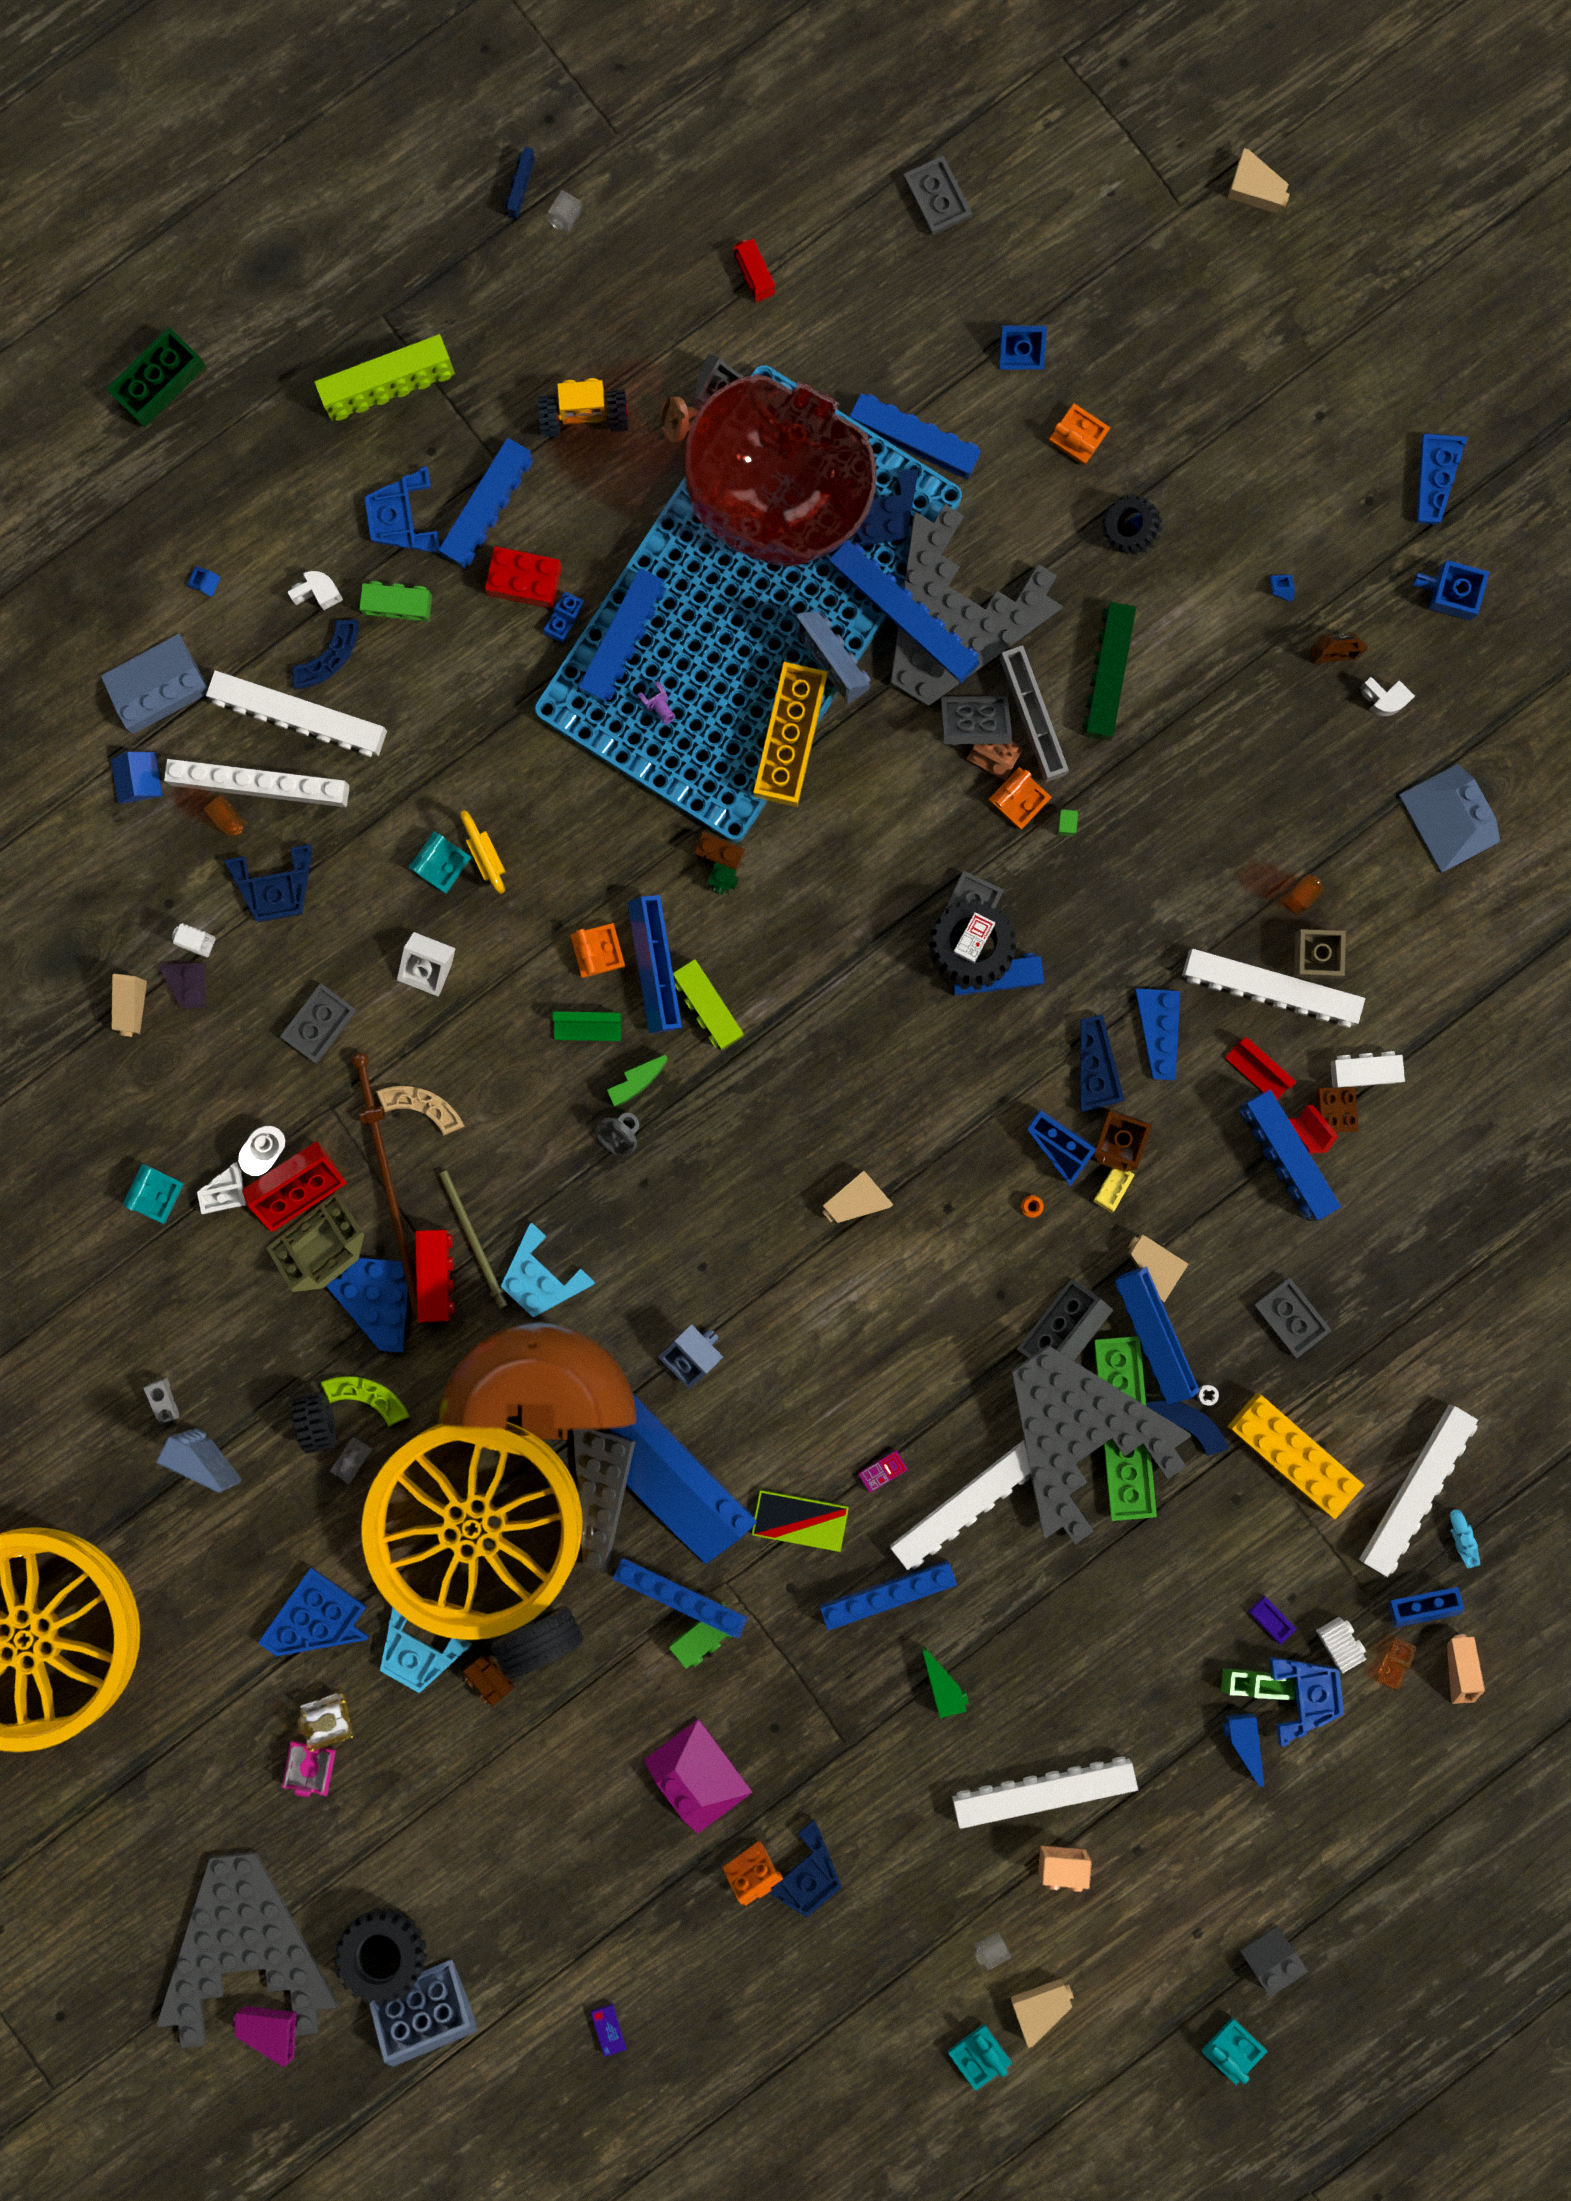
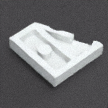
M238 1162L233 1163L231 1167L197 1192L201 1214L247 1205L242 1193L244 1185Z

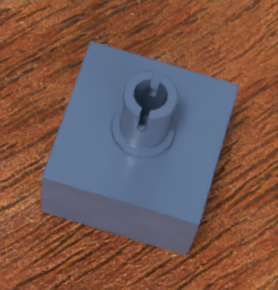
M692 1324L658 1356L688 1389L692 1388L723 1358L712 1346L718 1341L717 1334L709 1339L714 1333L713 1330H707L702 1336Z

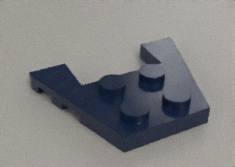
M918 469L898 472L901 495L855 501L852 479L832 481V488L836 492L840 504L845 510L862 546L907 540Z
M311 844L292 847L294 871L250 879L245 856L225 860L227 868H229L233 879L240 888L246 903L258 923L303 915L313 850Z
M815 1819L811 1820L798 1832L812 1852L783 1876V1880L771 1887V1891L768 1893L805 1917L810 1916L842 1888Z

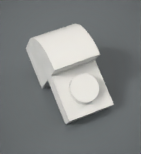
M318 571L303 573L307 582L297 583L292 587V590L288 591L296 605L315 595L323 610L343 600L333 581L326 574Z
M1372 677L1360 687L1363 696L1375 703L1369 710L1379 716H1390L1397 713L1415 697L1400 680L1387 692Z

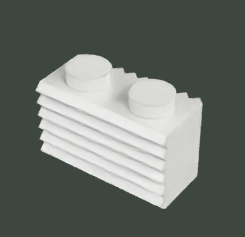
M183 923L179 927L177 926L172 934L173 944L207 958L215 942L214 936Z
M1337 1617L1316 1630L1340 1672L1344 1673L1366 1660L1363 1655L1366 1650L1359 1640L1355 1641L1352 1636L1354 1630L1348 1620L1343 1621L1340 1617Z

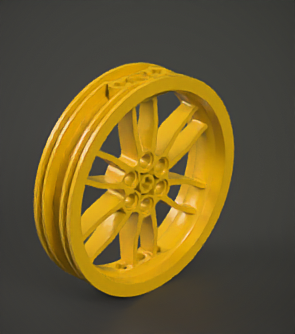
M507 1421L506 1428H462L437 1424L421 1432L400 1448L385 1463L375 1478L366 1499L362 1519V1544L366 1563L376 1586L389 1604L418 1627L437 1635L463 1640L500 1636L516 1630L533 1620L549 1606L560 1592L574 1567L581 1545L583 1530L581 1502L574 1480L563 1461L548 1444L530 1431ZM458 1440L475 1444L469 1468L467 1499L461 1498L446 1476L424 1457V1453L442 1444ZM483 1447L497 1450L501 1454L496 1475L487 1493L478 1492L477 1468ZM508 1452L526 1457L540 1470L550 1487L524 1494L500 1507H496L492 1504V1498L503 1476ZM414 1461H417L438 1482L450 1501L447 1506L427 1495L404 1474L405 1470ZM397 1482H400L418 1501L444 1517V1523L415 1526L387 1534L386 1514L390 1497ZM549 1494L555 1495L559 1513L533 1520H508L506 1512L518 1505ZM480 1500L484 1505V1509H475L473 1501ZM452 1507H459L462 1511V1516H454L451 1511ZM497 1516L500 1519V1525H492L489 1518ZM553 1521H561L559 1550L549 1573L545 1572L526 1552L502 1537L503 1531L530 1529ZM471 1523H475V1527L478 1528L475 1532L471 1531V1527H468ZM446 1530H455L457 1537L455 1539L449 1538ZM438 1534L439 1543L424 1552L399 1560H392L387 1542L412 1535ZM485 1538L493 1539L495 1547L488 1548L484 1543ZM463 1545H470L473 1548V1554H466L463 1551ZM445 1548H451L454 1551V1557L443 1579L438 1601L422 1598L397 1570V1567L422 1561ZM499 1549L520 1560L543 1581L532 1594L528 1593L507 1571L497 1555ZM479 1556H484L502 1581L523 1599L521 1602L505 1610L490 1614L471 1610L477 1587ZM459 1562L469 1564V1589L464 1607L447 1603L446 1601L450 1581Z
M30 1527L10 1530L0 1534V1580L9 1615L0 1611V1677L10 1666L16 1669L14 1700L18 1723H0V1750L10 1752L34 1751L54 1746L75 1736L99 1719L112 1707L127 1686L135 1668L140 1645V1620L136 1601L127 1580L115 1563L92 1543L74 1534L51 1528ZM50 1552L68 1559L84 1572L83 1575L60 1591L42 1611L37 1607L39 1575L35 1553ZM21 1556L26 1558L27 1567L25 1603H21L13 1584L9 1559ZM90 1577L101 1591L100 1596L78 1612L60 1620L54 1612L73 1589ZM102 1600L106 1601L114 1628L113 1654L89 1643L62 1638L58 1635L59 1627L86 1614ZM21 1610H24V1611L27 1612V1614H28V1619H27V1621H25V1620H23V1619L21 1618V1616H20ZM42 1619H46L48 1621V1629H44L42 1627ZM3 1624H5V1625H7V1626L9 1627V1629H10L9 1635H6L5 1633H3V1631H2V1625H3ZM24 1635H26V1637L29 1636L30 1641L24 1640ZM44 1642L51 1644V1652H47L44 1649ZM5 1647L12 1650L11 1658L6 1656ZM61 1649L82 1652L110 1663L105 1679L102 1680L74 1666L59 1654ZM26 1656H30L33 1659V1666H29L26 1663ZM46 1661L69 1677L95 1686L98 1689L97 1692L74 1714L55 1718L53 1692L44 1662ZM31 1673L41 1694L45 1716L44 1718L30 1720L27 1716L26 1702L28 1675Z

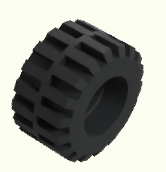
M1131 494V497L1123 495L1122 500L1115 499V505H1109L1107 509L1110 511L1108 514L1104 513L1103 515L1106 522H1102V527L1105 529L1103 533L1108 538L1107 541L1116 549L1126 554L1138 555V552H1147V547L1152 548L1155 546L1153 541L1159 540L1158 532H1162L1163 529L1160 526V523L1163 521L1162 517L1159 516V510L1146 498ZM1140 513L1143 517L1142 528L1137 534L1125 537L1122 532L1124 520L1130 514Z
M320 1392L295 1398L292 1404V1421L295 1435L302 1451L305 1454L334 1448L336 1443V1426L331 1405L325 1394Z

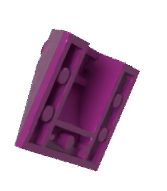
M699 1718L644 1759L658 1787L682 1820L697 1834L752 1793V1790Z

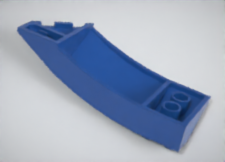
M632 1392L637 1423L609 1428V1433L636 1441L626 1484L678 1538L707 1564L741 1539L757 1521L754 1515L712 1475Z

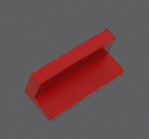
M1247 1037L1242 1038L1225 1057L1230 1064L1262 1092L1271 1090L1276 1100L1296 1083L1288 1073Z

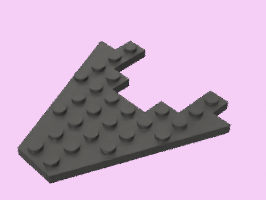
M945 504L934 523L917 512L913 515L903 587L913 594L912 599L917 604L922 602L930 610L928 614L932 618L937 616L945 623L944 629L950 634L955 632L962 639L961 644L966 649L971 647L979 655L977 657L979 665L970 674L972 675L1061 610L1063 606L1046 596L1057 575L1039 564L1036 565L1015 602L999 591H995L984 609L949 587L960 566L941 554L964 516ZM897 628L890 683L924 705L929 706L957 686L959 682L902 629Z
M1045 1346L1011 1370L1041 1532L1045 1539L1063 1527L1076 1545L1094 1532L1069 1495L1087 1483L1075 1464L1110 1439H1113L1124 1456L1143 1444L1167 1479L1186 1467L1174 1448L1191 1437L1189 1432L1051 1346Z
M257 1852L212 1856L205 1871L157 2027L179 2025L181 2048L204 2046L206 2040L202 1999L217 1998L224 1995L222 1974L266 1969L268 1992L291 1991L292 2012H297L295 2036L318 2033L317 2010L337 2008L338 2001Z

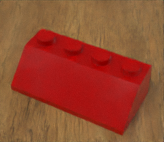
M316 1141L242 1189V1193L248 1207L272 1233L347 1184L326 1150Z
M449 1230L415 1231L418 1322L451 1320V1316L455 1315V1304L451 1302V1293H454V1280L450 1279V1270L454 1268L453 1257L449 1255V1248H453V1236L449 1234Z

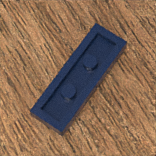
M525 146L523 154L518 155V171L516 175L513 174L512 192L511 195H507L505 201V209H507L509 218L516 220L519 217L535 161L534 150L530 147Z

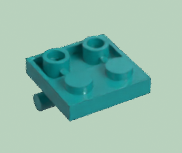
M434 831L409 866V869L447 894L472 857Z
M142 1164L123 1205L129 1210H135L165 1224L185 1183L146 1164Z
M1233 2017L1201 2050L1235 2085L1239 2082L1243 2085L1249 2081V2077L1246 2074L1267 2053L1266 2048Z
M985 2023L948 2050V2054L975 2091L998 2074L1001 2078L1008 2073L1006 2068L1012 2064L1011 2059Z

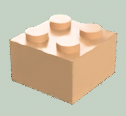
M1040 1846L1038 1874L1046 1888L1058 1890L1060 1887H1069V1890L1077 1892L1089 1889L1091 1859L1086 1849Z

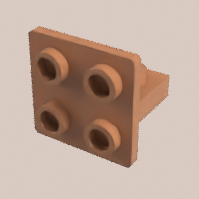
M1012 741V744L1002 745L974 744L967 760L1006 781L1023 749L1014 741Z

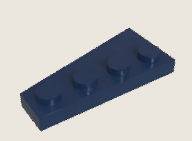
M1103 1014L1081 1019L1080 1112L1125 1101Z

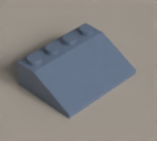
M819 612L798 614L796 633L822 670L828 672L829 680L848 705L868 691L870 688L869 682L871 681L864 670L860 671L856 666L858 662L851 652L847 653L844 649L845 643L839 634L835 635L830 629L832 624L825 615L822 617Z
M180 634L101 675L125 728L132 734L200 699L207 694L209 688Z
M194 1428V1430L170 1436L157 1463L219 1493L241 1482L240 1476L212 1439L206 1437V1432Z
M453 1960L423 1971L411 1989L403 1996L398 1997L397 2000L392 2002L385 2001L383 2004H376L375 2001L369 2003L384 2063L393 2067L478 2031L471 2005Z

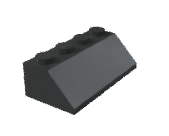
M1071 1278L1017 1350L1027 1358H1030L1049 1345L1074 1361L1112 1313L1113 1309L1098 1296Z

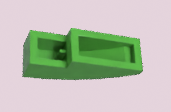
M663 1055L624 1072L628 1081L607 1090L613 1105L617 1107L629 1101L651 1084L668 1061L667 1056Z
M1223 1668L1221 1691L1229 1695L1251 1696L1253 1698L1294 1700L1295 1679L1291 1677L1273 1680L1271 1673Z

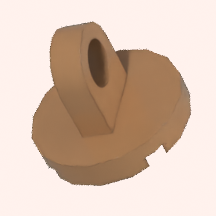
M671 397L664 401L661 409V421H664L662 432L669 442H681L685 438L687 431H694L703 423L704 418L701 412L694 407H687L681 397ZM696 416L693 421L689 422L691 417Z

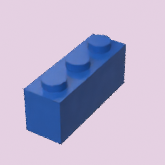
M1458 1587L1391 1600L1388 1605L1394 1628L1461 1615L1465 1610Z

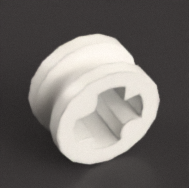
M1203 1385L1199 1388L1197 1399L1200 1403L1209 1406L1218 1401L1219 1393L1214 1386ZM1204 1390H1212V1400L1203 1399Z

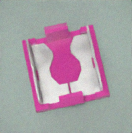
M291 1741L282 1788L296 1789L295 1795L309 1797L312 1792L327 1796L336 1749L317 1745L311 1747L310 1744Z

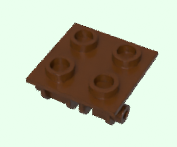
M1355 1087L1317 1089L1315 1096L1319 1107H1316V1109H1320V1114L1335 1133L1359 1131Z

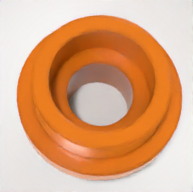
M1034 1195L1027 1196L1021 1203L1023 1214L1029 1218L1038 1217L1044 1208L1042 1200ZM1031 1202L1036 1205L1034 1211L1028 1209V1204Z

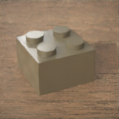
M1300 929L1295 932L1294 977L1341 978L1345 976L1346 931Z

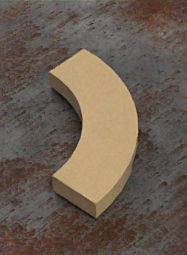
M394 1086L376 1091L384 1112L395 1109L419 1111L430 1117L438 1125L444 1136L465 1127L451 1105L427 1090L410 1086Z

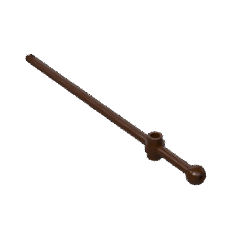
M359 1053L351 1058L352 1066L358 1070L366 1105L365 1110L360 1111L359 1115L362 1124L369 1123L412 1310L414 1315L418 1316L416 1282L379 1126V1121L385 1119V1112L382 1106L376 1107L374 1104L366 1070L369 1059L365 1053Z

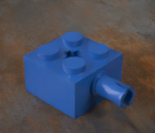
M1446 560L1439 567L1436 578L1417 572L1413 586L1431 591L1432 596L1428 607L1429 610L1471 621L1479 613L1490 572Z

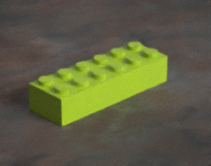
M439 334L317 380L315 385L331 420L340 421L347 418L351 413L364 412L375 404L383 405L389 399L396 396L404 397L410 391L417 388L425 389L431 383L438 380L441 382L446 381L455 372Z

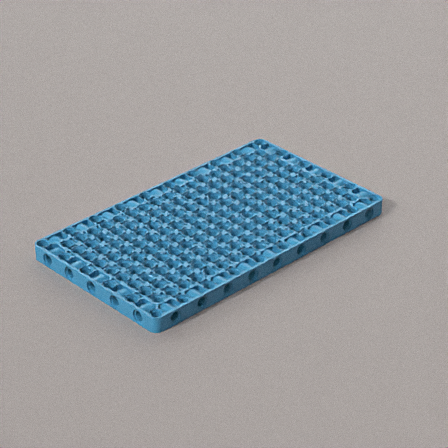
M757 367L538 700L536 713L539 719L732 843L740 842L768 802L767 800L754 798L752 792L755 788L764 750L758 746V742L767 737L779 680L775 678V675L782 672L784 662L805 667L813 665L818 670H822L805 644L799 640L800 637L796 633L798 614L793 611V607L801 605L805 609L802 613L819 612L822 617L825 615L832 624L830 629H839L842 632L841 638L845 643L843 647L847 653L851 652L855 656L857 662L887 618L883 612L873 610L874 604L867 597L863 600H857L854 594L860 591L839 573L829 561L831 558L829 552L832 550L838 551L847 541L841 537L843 532L852 534V538L848 539L849 542L852 544L856 542L861 545L845 510L834 507V504L840 502L832 488V481L852 479V483L857 486V489L854 490L855 501L865 500L864 498L868 495H872L875 498L897 495L895 491L900 489L898 472L918 469L910 520H913V515L917 512L933 523L945 504L955 511L958 509L962 497L960 488L771 367ZM761 377L770 379L767 383H760L758 380ZM803 400L807 404L804 407H799L795 403ZM767 407H774L776 411L769 414L765 409ZM743 413L746 417L743 420H737L735 415ZM791 418L795 423L793 425H786L784 420ZM842 424L844 428L837 431L833 428V425ZM756 425H762L764 427V430L761 432H757L753 429V427ZM805 430H810L814 434L811 437H805L802 433ZM779 436L783 439L779 444L772 442L774 437ZM829 442L832 444V447L824 449L821 447V444ZM744 443H749L753 446L750 450L741 448ZM878 447L881 452L873 454L870 452V449ZM798 448L802 453L800 455H792L790 451ZM716 449L722 452L718 457H714L710 453ZM846 453L850 455L851 458L847 461H843L840 459L839 456L841 454ZM762 455H769L771 460L763 462L759 458ZM817 460L820 462V465L818 467H811L809 462ZM733 461H737L741 464L736 469H733L729 466V464ZM865 465L869 468V471L862 473L858 470V467ZM785 466L788 467L790 471L786 474H782L778 471V469L780 467ZM830 472H836L839 475V477L836 479H830L827 476V474ZM756 473L759 475V478L757 480H750L748 475ZM884 477L888 482L886 484H879L877 479ZM804 478L808 481V484L801 486L797 483V480ZM724 479L729 483L725 487H720L717 485V482ZM769 485H775L778 488L775 492L766 490ZM690 486L698 488V491L693 494L688 493L686 490ZM818 490H824L827 495L820 498L815 493ZM743 491L747 493V496L739 499L736 497V494ZM952 494L956 499L949 502L944 496ZM792 496L797 501L793 504H788L785 502V499ZM708 498L717 500L714 505H707L705 503ZM918 500L923 501L925 506L917 508L914 502ZM758 503H763L766 508L758 511L754 506ZM811 508L815 513L812 516H807L803 511ZM731 509L735 512V515L732 517L724 515L726 510ZM782 515L785 519L777 523L773 520V517ZM697 516H702L705 520L703 523L697 524L693 519ZM830 520L834 525L826 528L822 525V522ZM750 521L754 526L751 529H745L742 524ZM665 523H672L674 525L671 530H664L662 528ZM912 526L908 528L907 540H901L899 545H894L891 542L869 545L871 547L869 551L863 552L868 559L873 557L881 565L879 569L884 574L889 572L897 580L895 584L901 589L904 585L905 575L898 574L896 570L900 567L906 568ZM794 527H801L803 532L801 534H794L791 530ZM721 528L723 533L716 536L712 534V530ZM764 533H769L772 535V539L764 541L761 539V536ZM689 534L693 538L689 542H683L681 537ZM817 538L822 543L819 546H813L810 541ZM733 540H740L742 545L735 548L730 543ZM782 545H788L791 547V550L783 553L779 548ZM703 546H708L711 548V551L708 554H702L700 549ZM756 551L761 556L758 559H751L749 554ZM672 553H679L681 555L676 561L669 558ZM885 555L890 561L888 563H881L878 558ZM800 557H807L810 562L802 565L798 562V559ZM721 558H727L730 560V563L726 566H721L718 561ZM643 559L650 561L647 567H641L638 564ZM775 563L779 566V569L770 571L767 567L769 564ZM692 564L699 566V570L695 573L687 570ZM640 568L655 576L661 571H666L669 575L663 579L665 583L664 588H666L665 595L661 601L657 600L654 606L656 612L652 620H647L644 626L646 631L643 638H649L651 643L649 646L643 647L639 644V639L636 641L634 656L639 658V662L635 665H630L626 661L624 675L627 677V680L622 684L615 683L614 700L604 704L582 693L579 686L621 604L614 602L615 598L626 596ZM824 568L828 571V575L821 577L817 574V571ZM746 570L749 574L745 578H740L737 576V572ZM789 575H795L798 580L795 583H789L786 578ZM710 576L718 579L715 584H708L706 582ZM843 580L847 583V586L845 588H838L835 583ZM760 581L767 584V587L763 590H759L755 586ZM679 583L687 585L684 591H678L675 587ZM807 587H814L817 592L813 595H808L805 593V589ZM728 588H733L737 592L734 596H727L725 591ZM782 593L786 596V599L778 602L774 599V596ZM697 595H704L706 600L702 603H697L694 598ZM825 599H833L835 605L827 607L823 601ZM746 600L755 602V606L752 608H746L743 604ZM667 601L675 603L673 609L668 610L663 606ZM720 606L725 611L721 615H716L713 613V609ZM849 610L853 612L854 616L846 619L842 616V613ZM771 612L774 614V617L771 620H765L762 614ZM686 613H691L694 615V618L691 621H684L682 616ZM735 618L743 620V624L739 627L733 626L731 622ZM656 619L663 621V625L659 628H654L651 625ZM788 623L793 629L789 632H784L781 630V626ZM710 625L713 629L710 633H703L701 627ZM754 630H759L762 636L754 639L750 636V633ZM678 631L682 636L678 640H673L670 638L671 633ZM593 633H600L602 635L598 641H592L590 637ZM722 637H729L731 643L722 645L719 640ZM851 641H858L861 646L858 649H852L849 647V643ZM778 642L781 647L773 651L769 648V644ZM693 643L701 646L696 652L689 650V646ZM746 648L750 651V654L747 657H741L738 655V651ZM661 650H668L670 655L667 658H660L658 653ZM790 654H797L799 660L797 662H790L787 657ZM711 655L719 657V661L715 664L709 663L707 659ZM765 660L769 665L765 669H760L757 667V663ZM683 661L689 664L686 670H679L676 667L679 662ZM729 667H735L738 669L736 675L730 676L726 673V670ZM655 668L658 670V673L654 677H649L646 675L647 670ZM571 669L578 672L574 678L566 676V673ZM703 673L707 676V679L704 682H698L695 680V677ZM747 679H754L757 682L752 688L747 687L744 683ZM668 680H674L677 683L672 689H668L664 685ZM659 681L668 696L666 703L671 711L680 710L683 712V716L680 719H674L668 724H663L655 710L648 711L638 695L634 694V690L639 686L644 687L646 691L643 695L647 700H650L660 693L654 684ZM722 685L726 688V691L723 694H717L714 692V688ZM825 686L817 725L838 694L834 686ZM768 690L775 693V697L771 700L765 699L763 696ZM686 692H693L695 694V698L691 701L685 700L683 696ZM736 697H741L745 700L741 706H735L732 702ZM583 700L584 705L582 708L576 709L573 707V702ZM705 704H712L714 709L712 712L706 713L702 710V707ZM626 705L634 707L630 714H624L622 708ZM544 707H552L553 712L550 715H543L542 710ZM755 709H760L763 711V716L754 718L751 712ZM594 712H601L603 716L600 720L594 721L591 719ZM728 715L733 721L728 725H724L720 721L723 716ZM650 717L652 723L649 726H643L640 723L641 719ZM698 722L702 725V728L699 731H692L690 725ZM612 724H620L622 726L621 730L617 733L611 732L610 727ZM741 728H749L751 734L747 737L741 736L739 734ZM662 729H669L671 731V735L667 738L660 737L659 733ZM588 730L591 732V735L587 739H581L579 737L580 732ZM717 734L721 739L718 743H711L708 740L709 736ZM633 735L640 737V741L636 745L628 742L629 738ZM680 741H688L690 746L686 750H681L678 748V743ZM730 746H736L739 748V753L730 755L727 753V749ZM651 747L659 749V753L654 757L647 754L648 749ZM704 752L708 754V759L705 762L698 761L696 757L699 753ZM626 754L628 760L625 763H618L616 761L617 756ZM755 758L758 764L755 767H748L746 760ZM670 759H675L678 762L677 766L673 769L666 767V762ZM717 765H725L727 771L723 774L717 773L715 771ZM694 771L697 776L694 780L689 781L684 778L685 773ZM738 776L746 779V783L742 786H737L733 781ZM656 778H664L666 780L665 785L656 787L653 784ZM706 783H712L715 785V790L707 793L703 790V786ZM725 795H731L734 798V801L729 805L724 804L721 800ZM693 802H701L703 808L700 811L692 810L691 805ZM732 825H737L741 831L737 835H731L728 829Z

